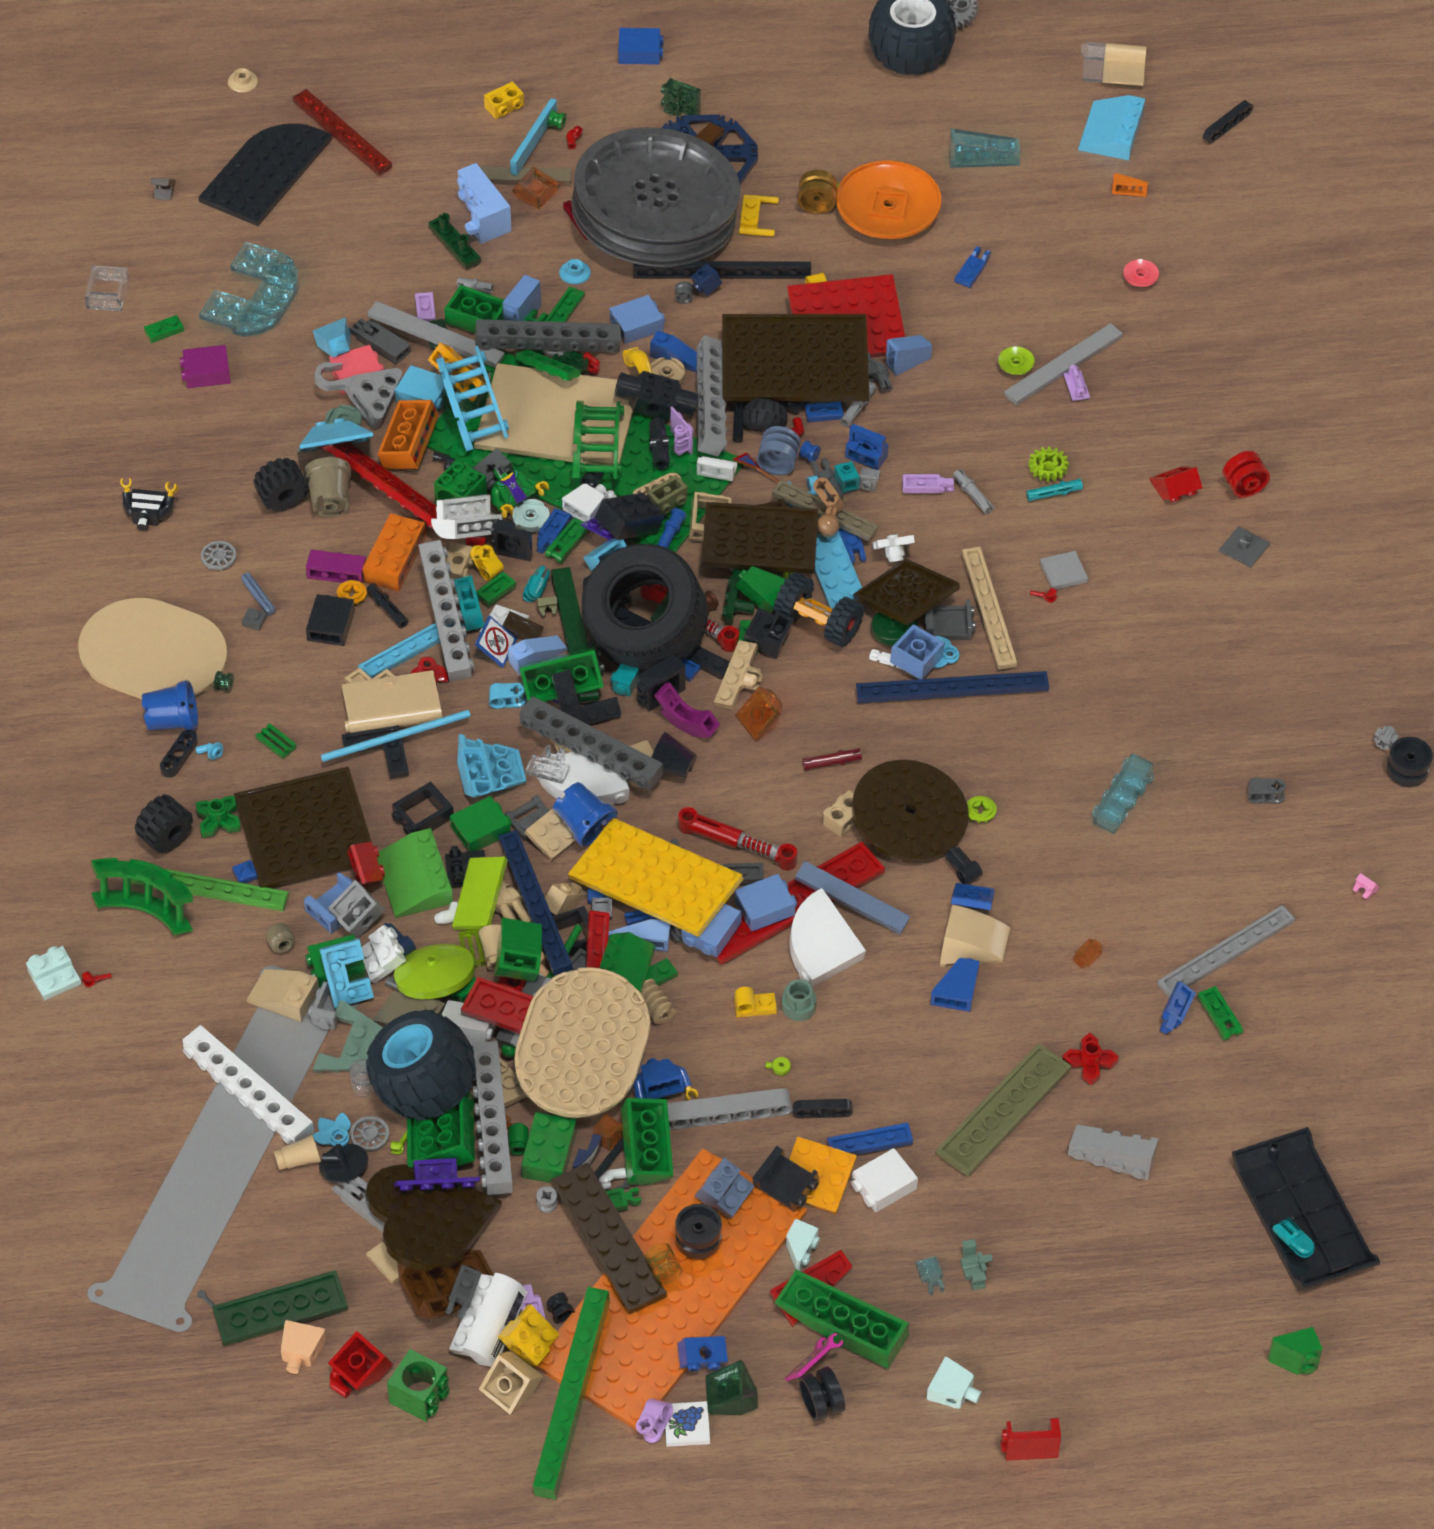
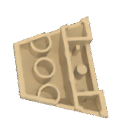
M953 904L944 937L939 967H945L946 964H955L959 958H971L980 961L979 964L1003 962L1010 927L968 906Z

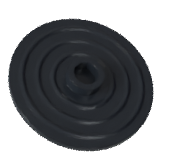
M336 1144L334 1148L322 1154L319 1164L320 1173L324 1179L334 1183L353 1180L366 1169L368 1165L367 1152L359 1145L347 1144L342 1147L341 1144Z

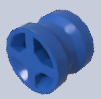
M805 441L800 448L799 457L802 459L807 458L809 462L816 461L821 447L812 445L810 441Z

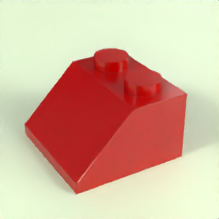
M1180 466L1149 478L1161 498L1170 500V502L1180 500V496L1185 494L1186 496L1194 495L1197 493V490L1203 488L1197 467Z
M372 842L351 845L347 852L356 881L363 887L382 882L385 872L383 866L378 864L379 852L377 846H373Z
M358 1331L351 1336L328 1362L357 1391L380 1381L394 1365Z

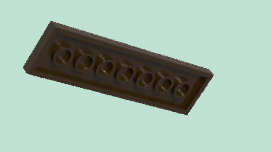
M589 1163L551 1179L552 1187L556 1190L558 1197L628 1314L630 1315L666 1298V1290Z

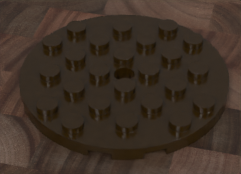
M892 760L870 769L858 782L851 803L853 821L866 842L869 841L877 848L876 851L889 858L893 856L903 859L902 862L926 863L944 857L949 849L959 845L968 826V805L958 785L941 770L914 760ZM909 807L916 812L910 814L905 809Z

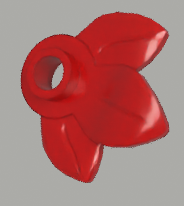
M432 657L421 658L418 662V667L414 668L410 673L433 670L436 684L437 681L442 683L448 682L446 669L437 665ZM429 663L431 666L425 667L424 664Z

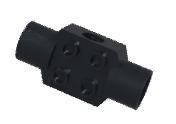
M643 371L638 376L620 372L614 397L628 400L633 412L654 418L660 417L665 421H669L671 419V407L680 412L682 416L692 418L698 400V393L682 389L678 380Z

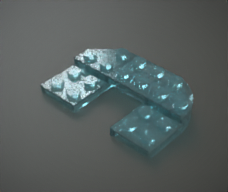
M245 242L231 263L230 269L231 271L263 280L251 300L214 290L199 313L201 320L231 328L233 334L244 337L261 334L272 329L280 321L299 289L298 269L289 256L276 250Z

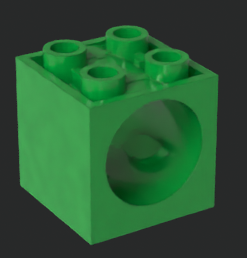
M456 459L434 482L435 505H437V500L487 495L486 476Z
M409 1349L387 1382L389 1403L427 1422L430 1416L433 1417L436 1414L440 1401L446 1399L450 1392L447 1367ZM418 1382L431 1384L429 1388L422 1391L409 1389L411 1385Z

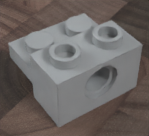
M356 880L327 908L337 918L339 923L357 938L386 910Z

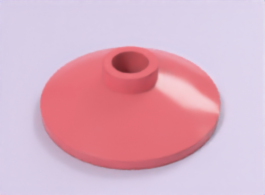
M1138 259L1126 264L1123 274L1130 284L1146 287L1158 280L1159 270L1152 262Z

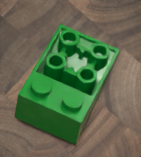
M502 917L494 975L535 982L539 975L541 962L542 924Z

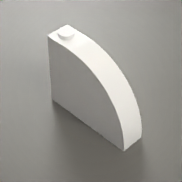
M569 752L535 762V774L539 783L556 799L558 797L562 799L566 795L564 791L576 782H580L605 804H621L629 800V787L625 779L613 771H608L603 766L589 761L580 754Z
M822 888L811 894L801 904L792 923L789 948L792 961L799 972L800 979H806L814 987L862 961L866 950Z

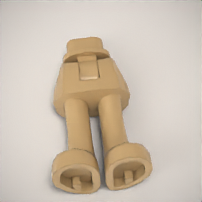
M503 879L495 911L502 914L504 918L517 920L511 912L515 910L521 921L532 922L529 913L522 905L523 898L521 893L510 886V884L505 883Z

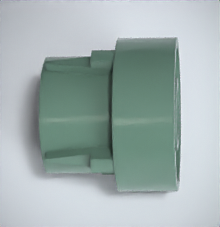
M806 979L790 982L783 991L782 1011L786 1017L794 1021H805L811 1018L816 1011V995L811 984Z

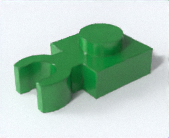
M624 1188L606 1191L617 1211L628 1210V1204L634 1206L641 1204V1197H632L639 1195V1188H632L628 1192H624Z

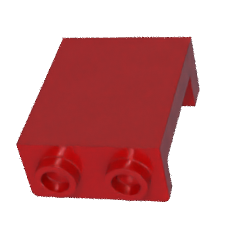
M1050 1418L1049 1429L1043 1431L1013 1432L1011 1421H1006V1427L1002 1429V1439L1000 1440L1001 1453H1005L1006 1461L1058 1458L1061 1443L1059 1418Z

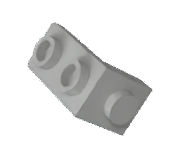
M323 982L322 987L317 989L316 1001L314 1004H311L308 1015L311 1016L312 1025L319 1026L322 1029L335 1030L337 1026L336 1013L323 1009L329 995L328 982Z

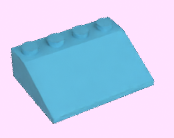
M1126 95L1093 101L1078 150L1129 160L1144 114L1145 98Z

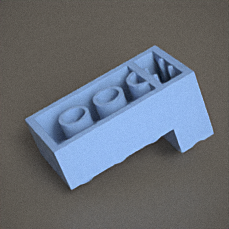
M475 163L458 170V196L461 201L466 203L468 210L471 212V221L465 224V230L468 234L474 235L479 243L482 244L511 232L510 205L478 164Z

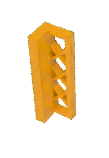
M439 343L428 361L439 370L435 360L440 353L445 363L449 362V364L464 358L451 346ZM467 365L453 370L449 375L453 374L455 376L474 368L471 365ZM482 375L469 378L470 381L466 379L464 382H457L454 386L461 392L469 390L470 384H474L475 388L486 385V381ZM477 395L470 397L468 399L470 401H474Z

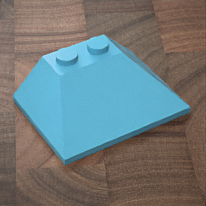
M344 418L333 420L334 423L327 424L326 421L315 423L316 426L312 427L301 442L297 451L298 453L314 451L321 446L352 441V444L370 441L373 437V432L351 421H345Z

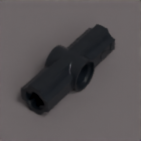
M656 417L649 421L651 435L650 452L653 455L654 467L658 470H665L670 463L668 454L669 437L666 435L665 420Z

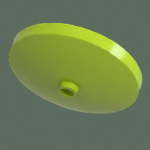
M434 944L419 948L406 955V961L395 969L394 978L397 988L404 995L416 999H435L455 993L466 986L474 976L475 962L472 954L464 947L455 944Z

